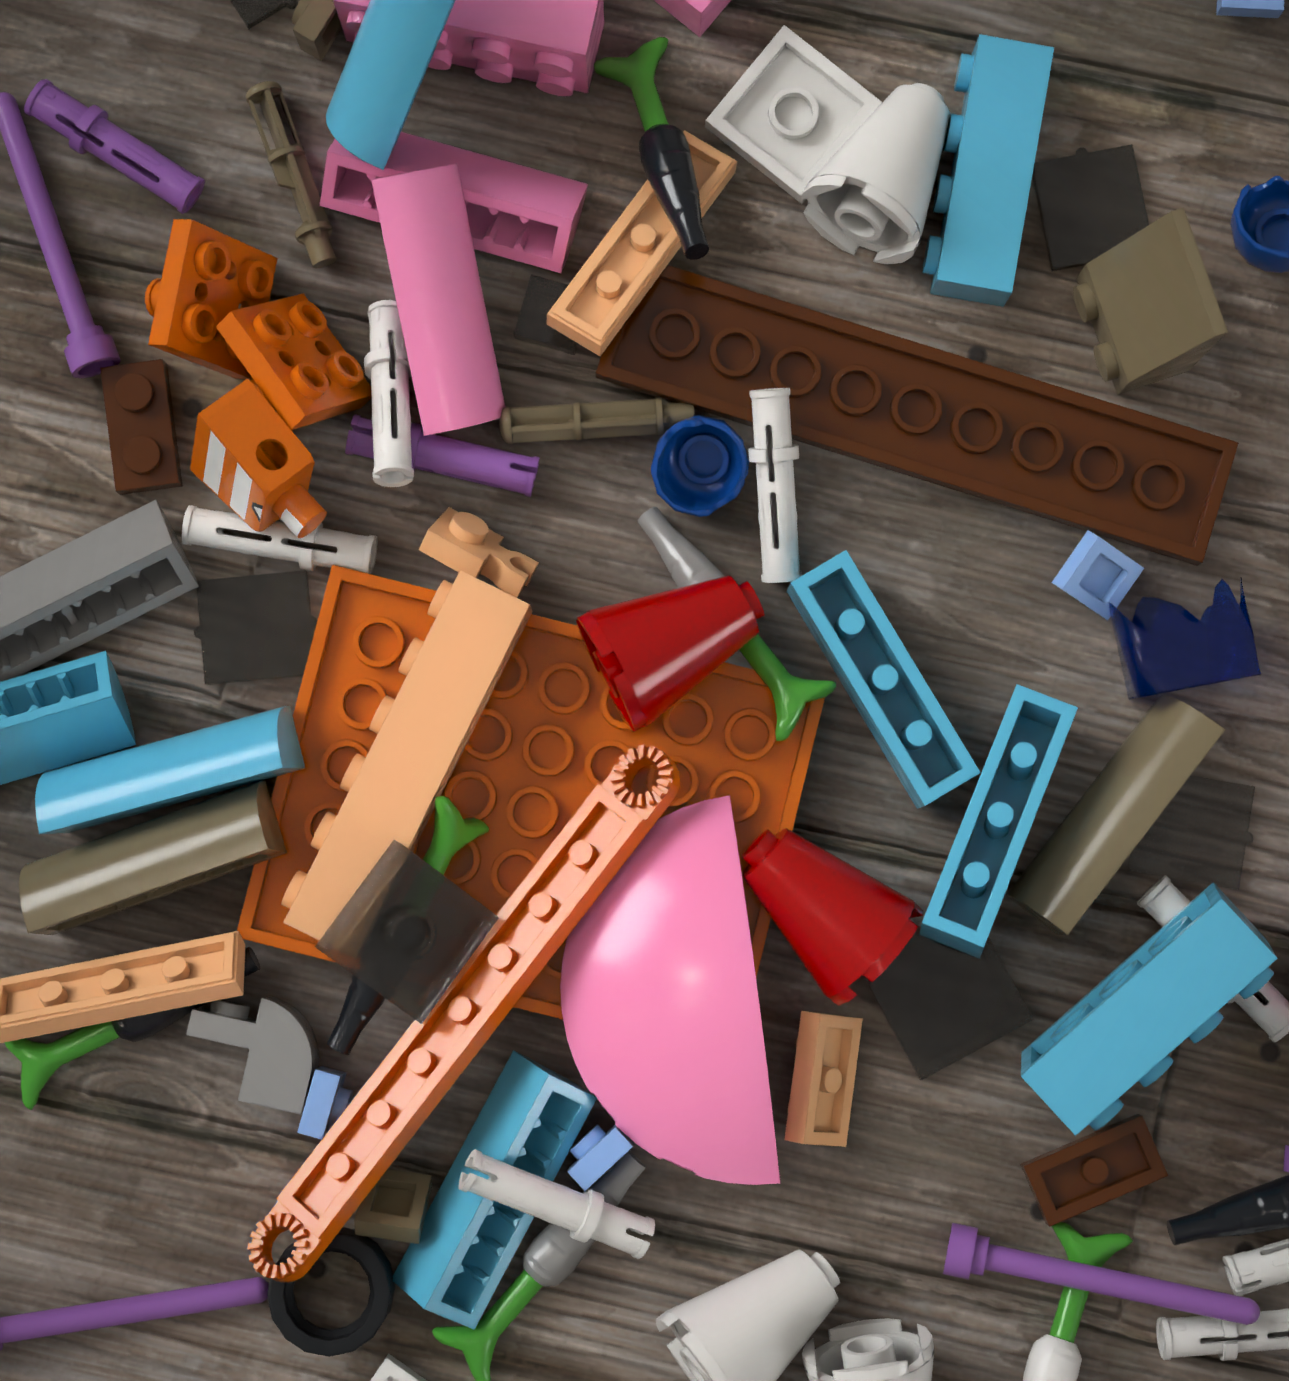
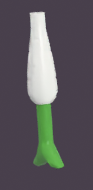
M1060 1222L1052 1226L1066 1251L1069 1261L1102 1267L1115 1252L1129 1246L1133 1242L1124 1233L1083 1237L1068 1223ZM1063 1287L1050 1334H1046L1034 1342L1026 1363L1023 1381H1077L1082 1358L1074 1341L1088 1298V1291Z

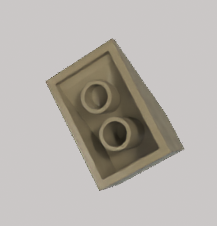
M1184 207L1167 213L1088 262L1076 278L1078 285L1073 287L1074 302L1079 316L1084 323L1092 322L1099 342L1098 345L1094 346V357L1099 373L1105 382L1113 381L1117 395L1188 372L1228 333Z

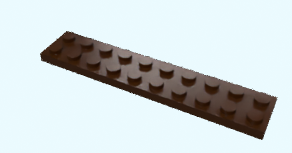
M670 265L666 266L602 353L595 373L597 379L651 396L662 397L674 403L694 405L696 410L753 427V415L749 391L768 388H790L789 403L792 440L1084 531L1089 530L1094 534L1196 566L1203 563L1239 444L1236 441Z

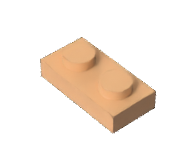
M801 1011L784 1140L808 1145L846 1147L863 1018Z

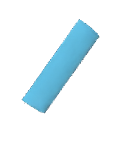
M370 0L326 112V123L334 138L359 159L384 170L402 131L455 0Z
M106 651L0 682V785L136 745L126 699L114 666Z
M290 706L279 707L45 772L38 780L35 794V810L39 834L70 833L305 769Z
M513 1050L426 1213L419 1244L410 1243L393 1275V1282L423 1309L475 1330L534 1216L474 1193L459 1190L461 1172L466 1174L472 1173L487 1180L489 1178L484 1173L464 1166L468 1156L476 1149L481 1151L482 1154L547 1180L554 1181L597 1100L596 1096L551 1069Z

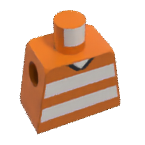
M248 378L198 413L190 470L254 531H264L281 519L298 538H303L322 523L327 515V511L308 492L315 464L311 453Z

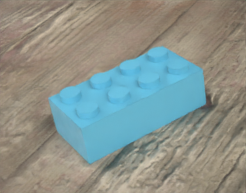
M1213 882L1022 1051L1021 1077L1075 1136L1087 1125H1090L1096 1131L1107 1124L1122 1109L1124 1104L1119 1097L1136 1082L1139 1081L1143 1087H1147L1168 1070L1173 1063V1059L1168 1054L1185 1039L1189 1038L1193 1043H1197L1211 1033L1224 1018L1219 1010L1239 993L1243 999H1247L1260 990L1274 975L1269 966L1278 958L1267 939Z

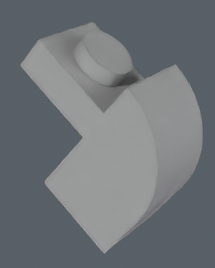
M272 996L261 998L257 1019L248 1017L251 1006L227 1000L212 1001L210 1009L204 1007L192 1009L186 1035L250 1049L238 1101L302 1115L314 1071L319 1067L320 1054L314 1030L299 1010L286 1001Z

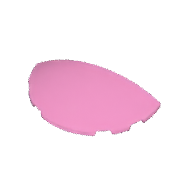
M729 795L683 807L658 819L568 935L561 972L562 1016L574 1062L586 1087L591 1094L596 1096L602 1107L615 1120V1125L634 1143L656 1158L665 1159L681 1168L694 1172L695 1175L702 1178L733 1184H780L757 981Z

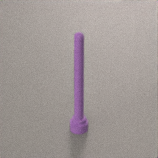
M0 92V132L71 332L66 337L68 346L64 350L68 366L74 378H87L101 374L100 367L119 365L121 360L113 337L105 334L102 326L94 324L17 101L10 93Z
M952 1223L943 1271L944 1275L969 1280L970 1273L983 1276L984 1270L1245 1325L1255 1323L1260 1316L1258 1304L1250 1298L989 1244L990 1237L977 1235L978 1228Z
M261 1277L0 1317V1351L3 1348V1343L262 1303L268 1298L269 1283Z

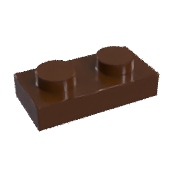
M163 359L100 367L116 492L120 495L183 487L167 363Z
M1140 1114L1133 1115L1020 1164L1043 1219L1049 1227L1168 1176L1145 1120Z

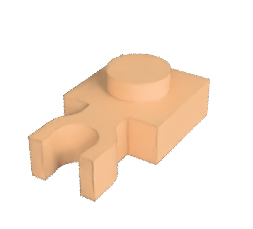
M450 507L427 530L419 548V551L457 572L461 570L475 578L480 574L489 578L499 589L516 598L520 595L524 585L527 586L530 583L539 562L520 552L511 551L500 546L504 537L490 530L481 518L471 513L458 512Z

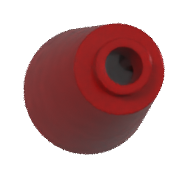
M728 575L588 610L583 615L577 617L576 623L597 672L601 671L611 689L608 691L610 697L631 731L635 732L644 726H649L759 633L756 620L765 614L760 600L750 583L746 581L738 585L733 577Z
M787 828L781 830L776 835L769 829L765 830L751 843L742 856V859L748 863L743 872V878L823 994L838 1006L849 1002L857 996L848 986L860 976H865L873 983L901 953L918 928L910 918L923 916L924 910L912 899Z

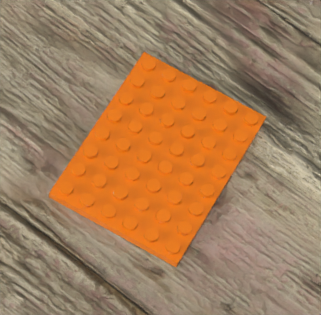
M332 565L293 713L305 769L277 776L271 797L287 853L253 866L237 928L242 939L356 968L360 957L353 958L283 923L290 909L281 905V902L296 872L301 870L308 874L319 850L311 847V842L323 817L328 811L337 815L348 794L347 791L340 788V785L352 759L357 753L366 757L377 736V733L370 731L369 727L380 703L386 695L395 699L406 678V675L399 673L398 670L409 645L415 637L425 641L436 619L427 614L436 590ZM531 614L441 796H445L452 801L463 819H479L486 823L489 831L463 846L452 857L422 915L427 928L425 939L401 979L440 988L597 784L601 786L612 772L614 764L617 765L620 760L618 758L622 754L625 756L630 748H639L638 745H645L646 747L651 745L663 751L676 764L679 770V790L660 818L704 800L730 795L741 873L743 875L748 863L742 859V856L762 832L769 829L776 835L785 828L793 831L825 697L806 703L799 721L786 740L776 741L777 716L775 703L769 687L754 669L724 662L649 726H644L633 732L610 697L608 691L611 689L601 671L597 672L577 625ZM649 765L636 773L632 781L633 793L637 796L638 794L646 795L645 792H652V787L658 786L656 781L661 777L658 775L660 770L657 766ZM435 808L385 908L394 904H400L430 847L434 832ZM742 876L757 978L771 917ZM567 938L513 1007L563 1019L560 986L562 961Z

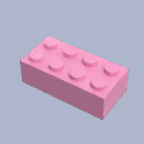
M333 0L346 41L354 43L370 0ZM455 0L428 67L438 70H448L451 64L475 69V74L479 77L497 83H510L512 77L537 82L536 87L541 91L557 96H571L573 90L588 93L604 27V0Z

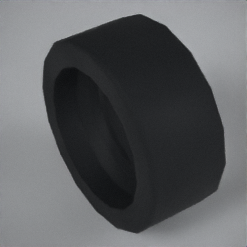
M342 1227L323 1253L337 1252L346 1254L359 1262L367 1274L370 1295L368 1305L360 1318L342 1328L327 1329L317 1327L306 1320L296 1306L293 1292L295 1281L285 1283L270 1279L267 1297L272 1320L286 1340L307 1353L331 1357L353 1352L375 1336L391 1311L395 1282H393L390 1261L378 1243L367 1236L355 1235V1229ZM294 1242L285 1249L276 1265L280 1266L282 1262L287 1263L286 1259L288 1257L293 1258L294 1255L291 1252L293 1250L296 1251L297 1248L294 1246Z

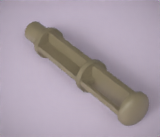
M274 81L257 83L247 91L246 101L249 103L279 187L291 189L303 222L295 231L296 240L298 243L306 246L313 268L328 266L337 260L329 239L332 234V226L330 221H328L324 207L320 206L321 198L306 160L304 148L301 146L284 99L282 87ZM278 96L295 144H289L276 108L274 98ZM260 103L276 149L270 150L254 104Z
M656 397L655 399L591 403L574 402L573 404L525 407L507 406L501 412L499 430L506 444L663 435L667 429L677 422L693 417L694 405L669 403L665 398Z

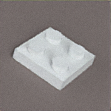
M783 25L705 120V128L803 204L805 200L801 201V197L808 182L882 104V101L787 26Z

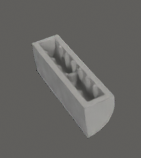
M157 500L0 576V682L18 677L199 587L186 554Z

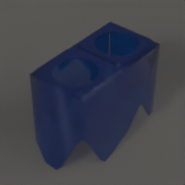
M1242 577L1240 580V603H1237L1229 585L1221 579L1214 590L1213 605L1207 607L1200 620L1181 605L1154 597H1142L1137 604L1131 622L1109 602L1111 620L1129 700L1261 675L1254 634L1242 586Z

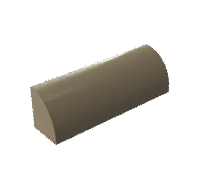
M1160 695L1006 896L1056 935H1069L1225 729L1190 705L1174 697Z
M261 780L25 864L19 877V897L27 932L55 935L286 854L287 850L266 781Z

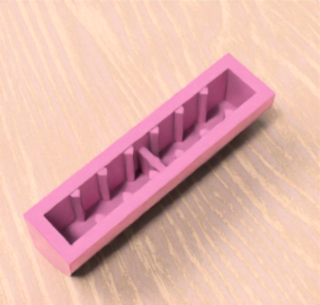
M404 132L400 133L384 170L359 159L346 150L336 139H334L329 147L320 206L380 223L371 180L457 163L474 249L562 273L575 237L588 184Z
M457 163L371 180L424 436L466 428L501 418L505 402Z

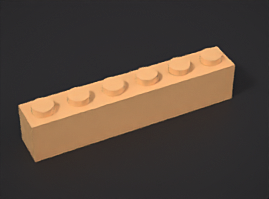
M461 570L453 584L446 580L442 581L427 612L428 615L436 619L425 641L416 637L413 639L398 670L399 673L406 675V678L396 698L394 699L386 695L371 721L369 730L377 733V736L367 756L364 757L357 753L344 774L340 788L347 791L348 794L338 814L335 815L328 811L314 834L311 847L319 850L308 874L298 870L284 894L281 905L290 910L283 923L353 958L360 957L373 924L379 914L383 912L435 808L436 797L441 796L533 612L530 604Z

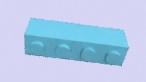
M979 34L972 55L961 53L954 91L965 93L961 115H950L944 143V151L954 153L951 176L940 174L933 206V212L944 214L940 237L929 235L922 273L933 275L930 294L1001 307L1005 306L1011 296L1054 47Z
M847 550L792 581L786 592L916 808L928 805L980 774L981 772Z
M1016 684L923 918L919 935L980 959L1078 707Z

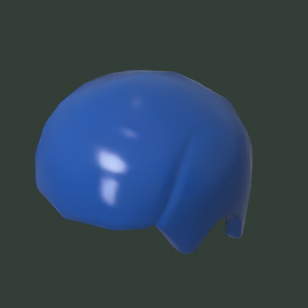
M1274 176L1263 184L1251 187L1248 184L1241 190L1230 225L1235 249L1249 265L1265 272L1282 273L1289 272V181H1284L1280 176Z
M698 415L677 422L667 429L658 440L651 463V474L657 494L674 511L702 517L711 515L714 511L734 500L739 495L745 485L750 462L742 437L724 420Z

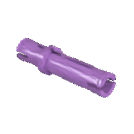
M48 79L40 80L30 92L24 106L25 114L35 117L68 138L69 147L79 154H85L86 152L93 154L130 180L140 184L176 207L177 211L182 214L184 212L187 213L198 200L205 184L203 178L190 173L156 151L153 147L143 143L107 120L108 113L99 106H85L54 86Z
M354 414L351 421L353 430L348 432L345 453L351 456L354 454L374 459L372 420ZM411 422L412 468L414 471L415 469L531 497L540 457L525 456L435 434L424 436L422 425Z

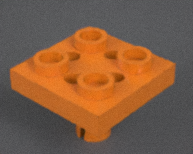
M173 219L162 278L152 280L145 292L146 309L153 316L148 345L234 379L248 378L250 380L252 378L216 326L230 311L239 309V304H241V309L269 302L278 258L195 220Z
M304 293L230 311L216 326L251 375L250 381L291 430L360 409L372 398L371 386L364 377L361 365L352 355L344 350L328 328L327 320L322 311L311 303Z

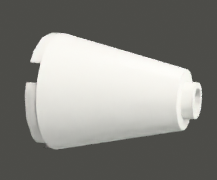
M922 83L898 86L808 182L801 197V201L805 199L808 201V205L803 213L807 221L822 237L852 255H855L859 246L875 251L877 254L873 262L881 264L903 263L914 255L921 241L950 120V111L944 103L942 95L933 87Z
M798 1249L665 1311L656 1318V1326L659 1332L669 1326L671 1327L676 1338L667 1344V1347L690 1381H777L838 1303V1296L834 1288L840 1284V1280L832 1266L821 1254L815 1252L809 1257L805 1252Z
M885 1318L851 1322L829 1329L830 1342L816 1349L814 1338L808 1341L802 1352L803 1365L809 1381H932L933 1337L928 1329L920 1324H917L918 1334L902 1331L901 1320Z

